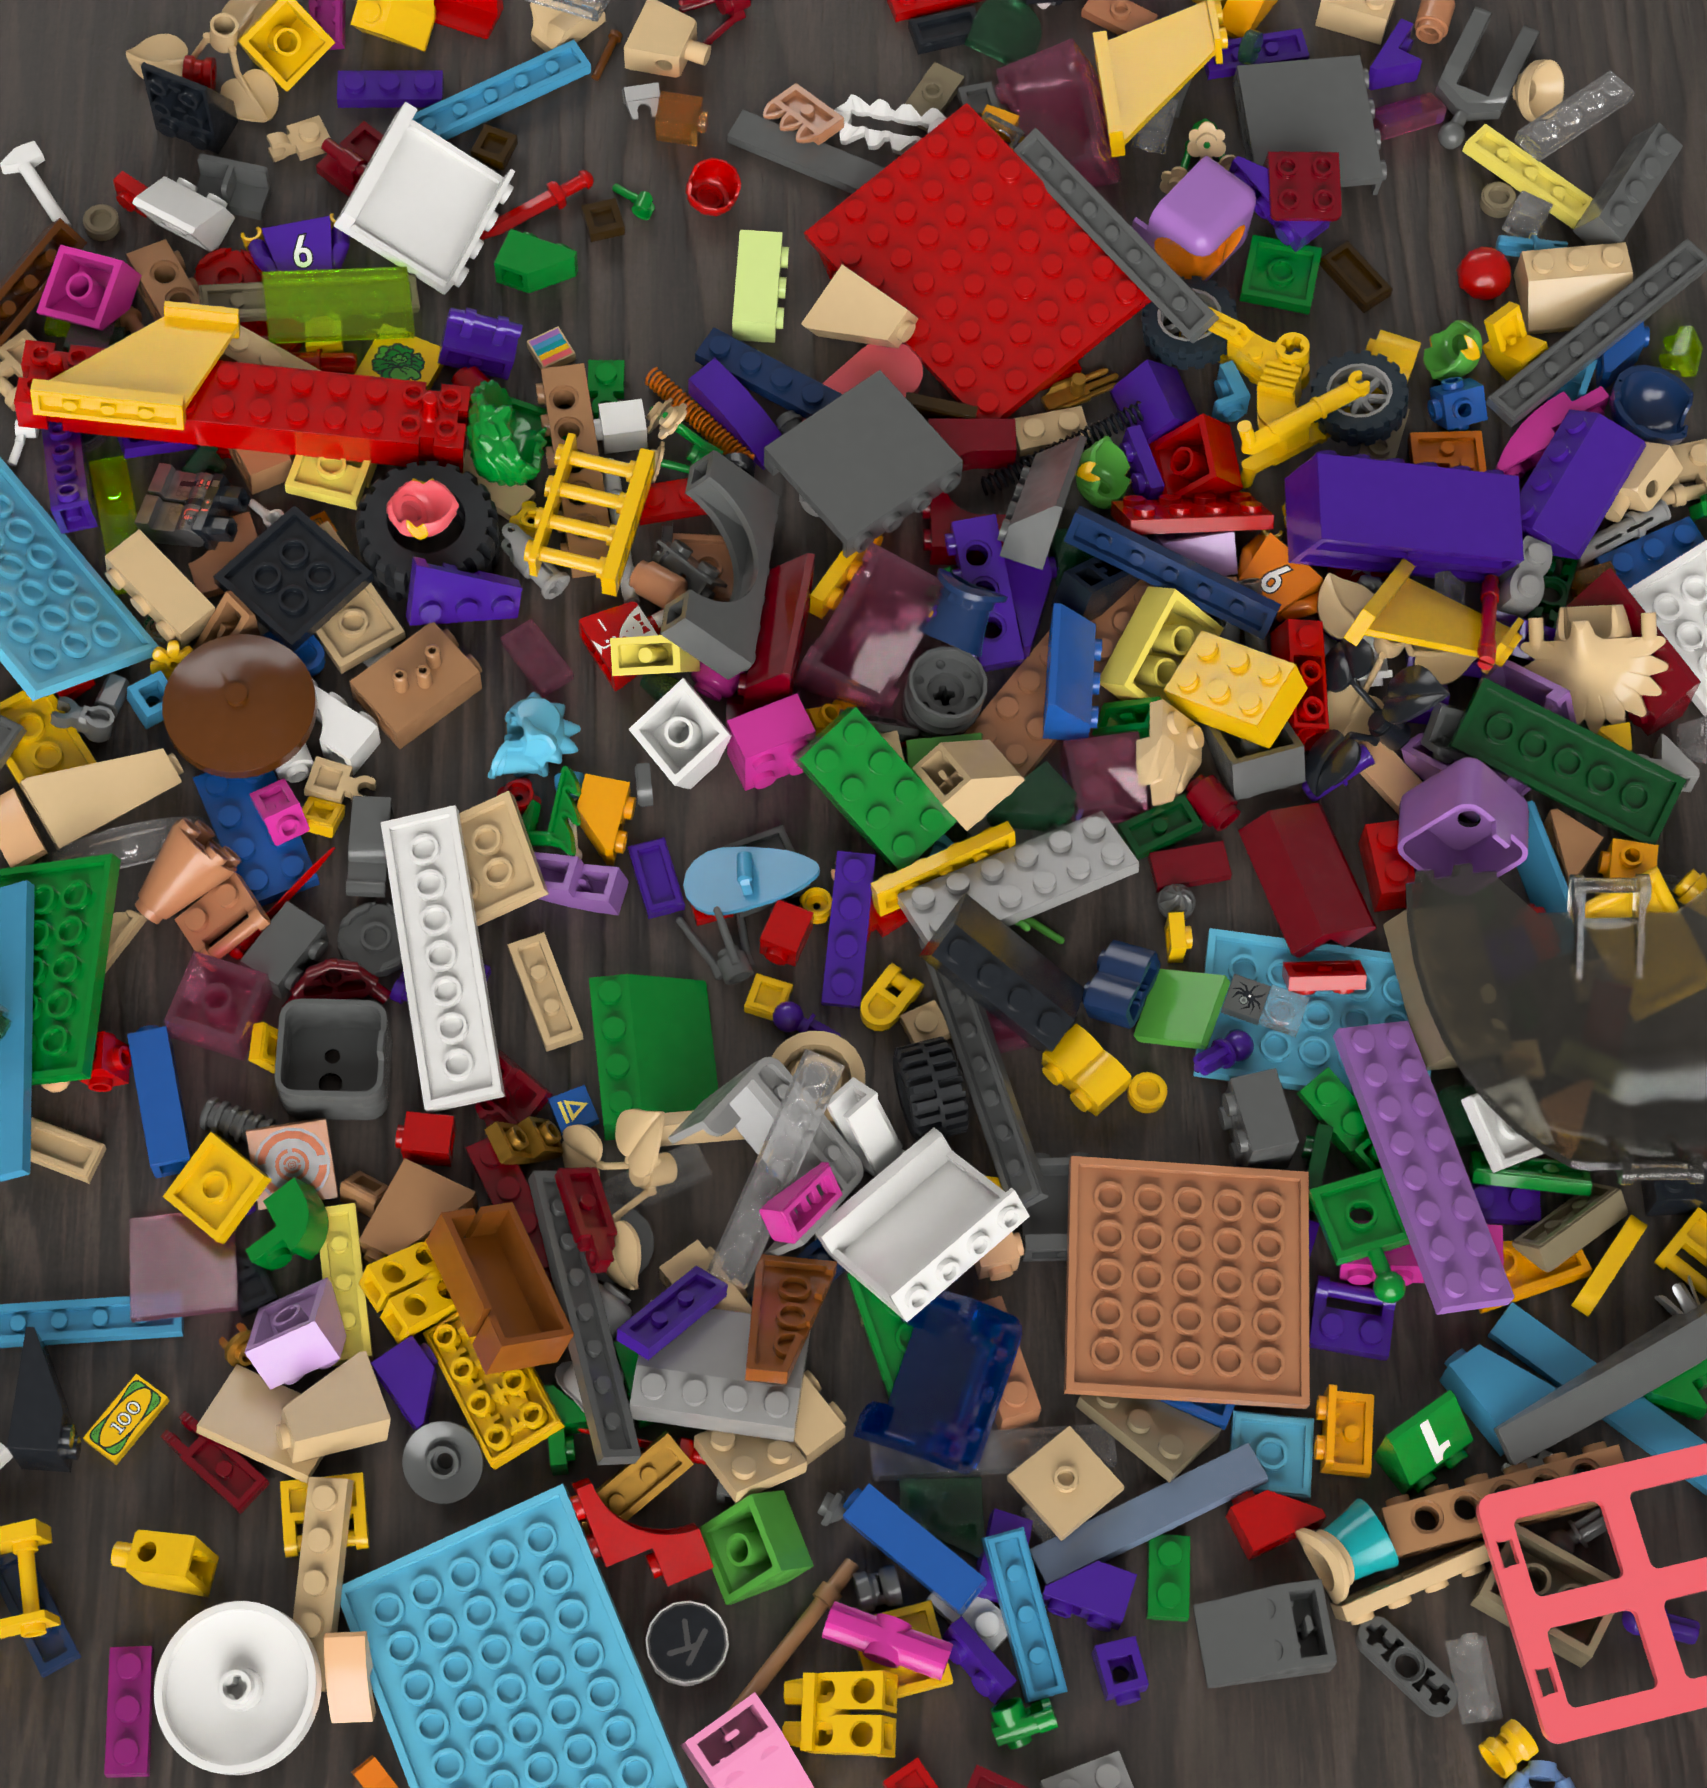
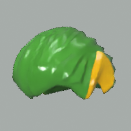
M1455 320L1446 330L1430 336L1431 347L1424 349L1423 361L1424 366L1433 379L1442 381L1451 377L1462 378L1470 373L1480 360L1483 347L1481 335L1469 322Z
M1104 436L1083 452L1075 474L1080 494L1090 504L1102 509H1111V501H1120L1132 483L1131 479L1125 476L1130 469L1127 457L1112 442L1109 436Z

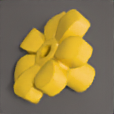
M177 640L168 641L167 650L157 646L152 652V657L155 661L150 663L151 673L154 674L161 670L168 681L177 665L194 649L186 646L180 650V643Z

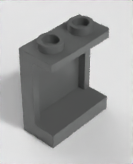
M1076 1152L1068 1154L1066 1157L1051 1158L1046 1153H1035L1049 1197L1026 1209L1030 1217L1021 1224V1239L1024 1247L1023 1262L1067 1261L1069 1160L1071 1156L1090 1157V1154Z

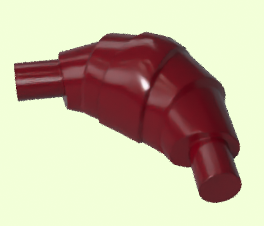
M329 958L306 968L302 977L290 989L292 995L282 1007L286 1003L300 998L347 1000L351 998L363 999L367 995L384 1004L389 998L391 991L378 983V977L360 966L358 962Z

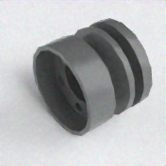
M945 646L927 650L915 660L902 697V715L906 723L920 729L918 738L963 735L976 722L987 693V676L982 664L966 651L957 647Z

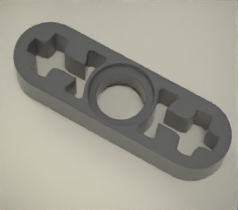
M1379 1616L1361 1623L1355 1634V1642L1359 1651L1423 1712L1432 1717H1442L1454 1708L1458 1701L1456 1685L1388 1620ZM1367 1628L1372 1632L1378 1628L1382 1630L1384 1635L1381 1640L1389 1649L1394 1642L1400 1646L1391 1654L1387 1661L1382 1656L1388 1650L1378 1642L1371 1646L1366 1641L1369 1637V1633L1366 1631ZM1399 1656H1410L1416 1661L1418 1671L1414 1677L1406 1678L1396 1671L1395 1661ZM1425 1672L1431 1676L1425 1682L1431 1689L1436 1691L1441 1687L1446 1691L1443 1699L1447 1705L1442 1702H1438L1436 1705L1432 1704L1429 1701L1432 1693L1425 1685H1422L1418 1691L1413 1687L1422 1679Z

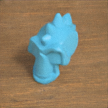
M532 692L526 699L514 704L506 713L507 735H505V742L499 747L491 763L488 778L495 779L497 776L513 774L516 777L538 774L546 777L549 773L548 762L561 764L562 754L578 752V747L570 737L580 732L581 727L563 719L565 705L551 703L546 699H542L536 692Z

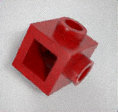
M105 1031L97 1032L91 1079L79 1081L86 1084L90 1090L96 1092H108L114 1086L129 1084V1073L132 1065L129 1045L117 1039L112 1033Z

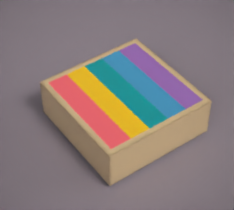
M559 326L527 340V348L540 369L564 366L576 360L575 352Z

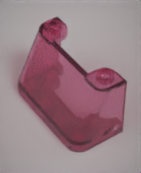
M1073 38L996 69L999 84L995 85L998 99L1002 105L1007 103L1013 114L1019 115V140L1024 133L1026 138L1036 127L1094 188L1108 186L1121 181L1122 177L1117 157H1111L1098 76L1094 67Z
M871 542L862 558V566L854 574L848 590L819 639H816L814 645L810 646L804 656L795 685L808 692L880 712L883 707L890 709L900 692V689L895 686L925 635L916 629L926 618L941 594L940 588L942 583L936 576Z

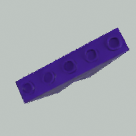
M50 422L49 429H42L50 507L60 533L64 534L98 527L93 503L94 492L82 433L63 431L62 423Z

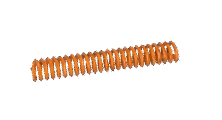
M658 367L653 368L647 374L645 385L649 386L654 393H657V396L661 397L662 400L666 401L670 397L674 399L673 404H671L672 407H679L680 404L685 402L688 407L686 409L685 421L689 422V425L693 426L694 429H697L701 436H705L709 443L723 450V455L742 452V454L754 460L755 456L751 454L750 450L746 451L747 448L742 447V443L738 444V439L734 440V436H730V432L726 433V428L722 429V425H718V421L714 422V418H710V414H706V410L702 411L703 408L698 407L699 404L695 403V400H691V397L687 396L686 392L683 393V389H679L675 382H671V379L667 378L666 374L663 375V371L656 372L649 383V377L654 371L658 370Z

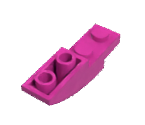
M1600 386L1573 402L1564 391L1548 400L1535 410L1512 435L1502 452L1495 470H1502L1505 475L1519 476L1520 480L1527 471L1536 467L1569 409L1600 413L1604 416V410L1610 396Z

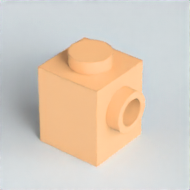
M1011 1232L975 1263L979 1280L990 1277L991 1281H998L1013 1275V1271L1018 1269L1020 1256L1024 1255V1247L1019 1232Z

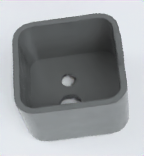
M302 998L294 999L285 1004L279 1016L275 1084L282 1105L289 1115L299 1119L326 1117L327 1120H374L384 1114L389 1103L393 1041L387 1013L382 1005L371 1000ZM332 1050L340 1054L339 1061L333 1064L325 1060L327 1052ZM326 1076H337L342 1081V1087L339 1091H322L319 1088V1084Z

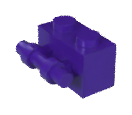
M467 307L465 310L450 308L444 325L437 363L459 369L476 366L485 375L508 380L514 364L518 338L520 339L523 325L510 322L509 317L498 315L497 318L477 314V310Z

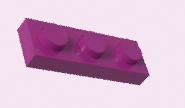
M153 1646L110 1647L104 1775L107 1778L150 1776L154 1675Z

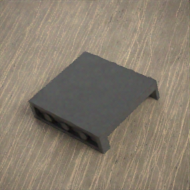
M1360 55L1239 65L1236 67L1232 87L1245 159L1263 166L1268 152H1339L1341 187L1370 185L1372 195H1378L1382 181H1385L1387 178V166L1385 160H1380L1378 150L1381 148V135L1379 129H1374L1375 104L1373 98L1368 99L1369 73L1367 68H1362Z
M881 370L764 447V467L772 476L780 472L843 542V556L845 558H848L856 551L861 553L868 549L875 538L885 531L890 533L897 529L903 522V519L913 512L920 513L925 510L932 502V499L942 492L949 493L959 485L962 476L963 460Z

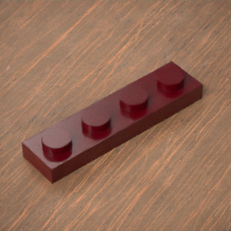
M488 1137L466 1147V1153L491 1204L513 1202L545 1273L551 1282L552 1277L531 1190L519 1165L501 1164Z

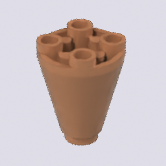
M186 818L177 820L167 835L138 893L139 899L136 901L135 907L148 920L159 924L162 919L167 920L230 878L237 871V866L241 862L240 857L229 847L224 846L222 848L212 839L215 836L214 831L204 822L197 820L193 824Z

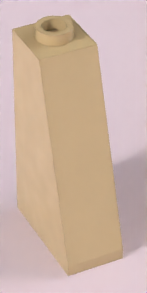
M162 748L28 777L20 781L19 784L58 851L182 783L179 775L184 773L176 756L173 753L167 755Z

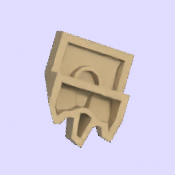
M1163 699L1150 702L1149 737L1136 740L1138 783L1141 786L1150 784L1153 806L1172 802L1174 798L1183 792L1202 763V747L1204 745L1202 728Z

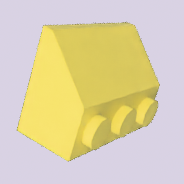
M1148 586L1100 675V685L1121 701L1160 696L1171 705L1163 690L1180 664L1169 654H1174L1183 660L1201 631L1220 636L1224 628L1178 590Z

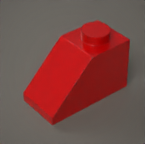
M1253 1490L1237 1496L1231 1501L1233 1506L1230 1507L1226 1515V1519L1248 1561L1296 1539L1295 1532L1301 1528L1313 1531L1321 1527L1327 1517L1321 1508L1269 1490H1265L1257 1495Z

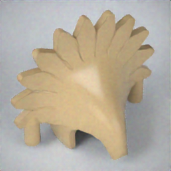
M1623 604L1560 607L1554 641H1544L1543 618H1528L1529 642L1522 643L1520 647L1523 652L1535 660L1524 666V668L1570 690L1578 725L1585 720L1589 730L1597 734L1606 719L1612 725L1626 723V711L1644 717L1647 714V709L1641 695L1659 696L1662 694L1661 687L1651 677V675L1664 672L1669 668L1667 662L1652 655L1666 643L1665 637L1657 636L1656 612L1641 613L1642 637H1632L1629 620Z

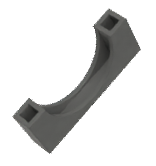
M713 450L690 466L685 494L691 497L708 514L725 541L733 566L734 584L729 602H720L701 596L689 589L665 605L660 634L729 680L740 672L750 669L756 659V644L761 629L760 619L765 602L766 581L770 572L769 562L774 546L773 537L775 524L778 520L777 512L780 496L719 452Z

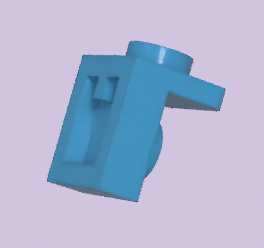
M1233 360L1220 364L1217 380L1214 381L1215 391L1219 399L1214 402L1211 417L1221 422H1234L1244 414H1247L1250 393Z

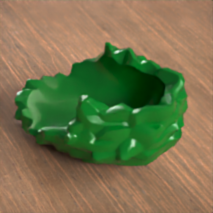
M494 380L489 382L481 381L480 386L474 388L473 394L470 397L469 425L466 427V436H468L471 451L470 458H472L477 474L488 482H497L499 486H523L529 480H533L537 473L541 471V460L544 455L543 447L547 444L545 440L547 428L544 427L536 431L532 430L525 417H515L516 411L512 408V400L508 397L505 388H501Z

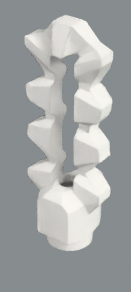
M852 94L844 104L834 110L844 117V128L839 131L842 145H848L865 137L868 149L877 150L884 142L890 141L893 153L902 155L922 138L919 136L895 134L887 130H872L865 126H852V113L856 116H870L873 119L883 121L893 120L900 124L921 125L929 128L928 133L947 119L936 108H931L921 117L911 104H902L895 111L884 100L877 99L869 106L860 97Z

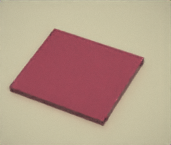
M183 1213L130 1218V1318L132 1323L238 1311L236 1229L226 1243L221 1244L216 1242Z

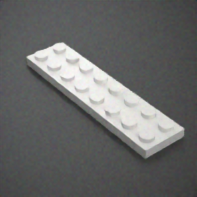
M456 805L381 822L424 1109L427 1113H434L505 1097L459 810Z

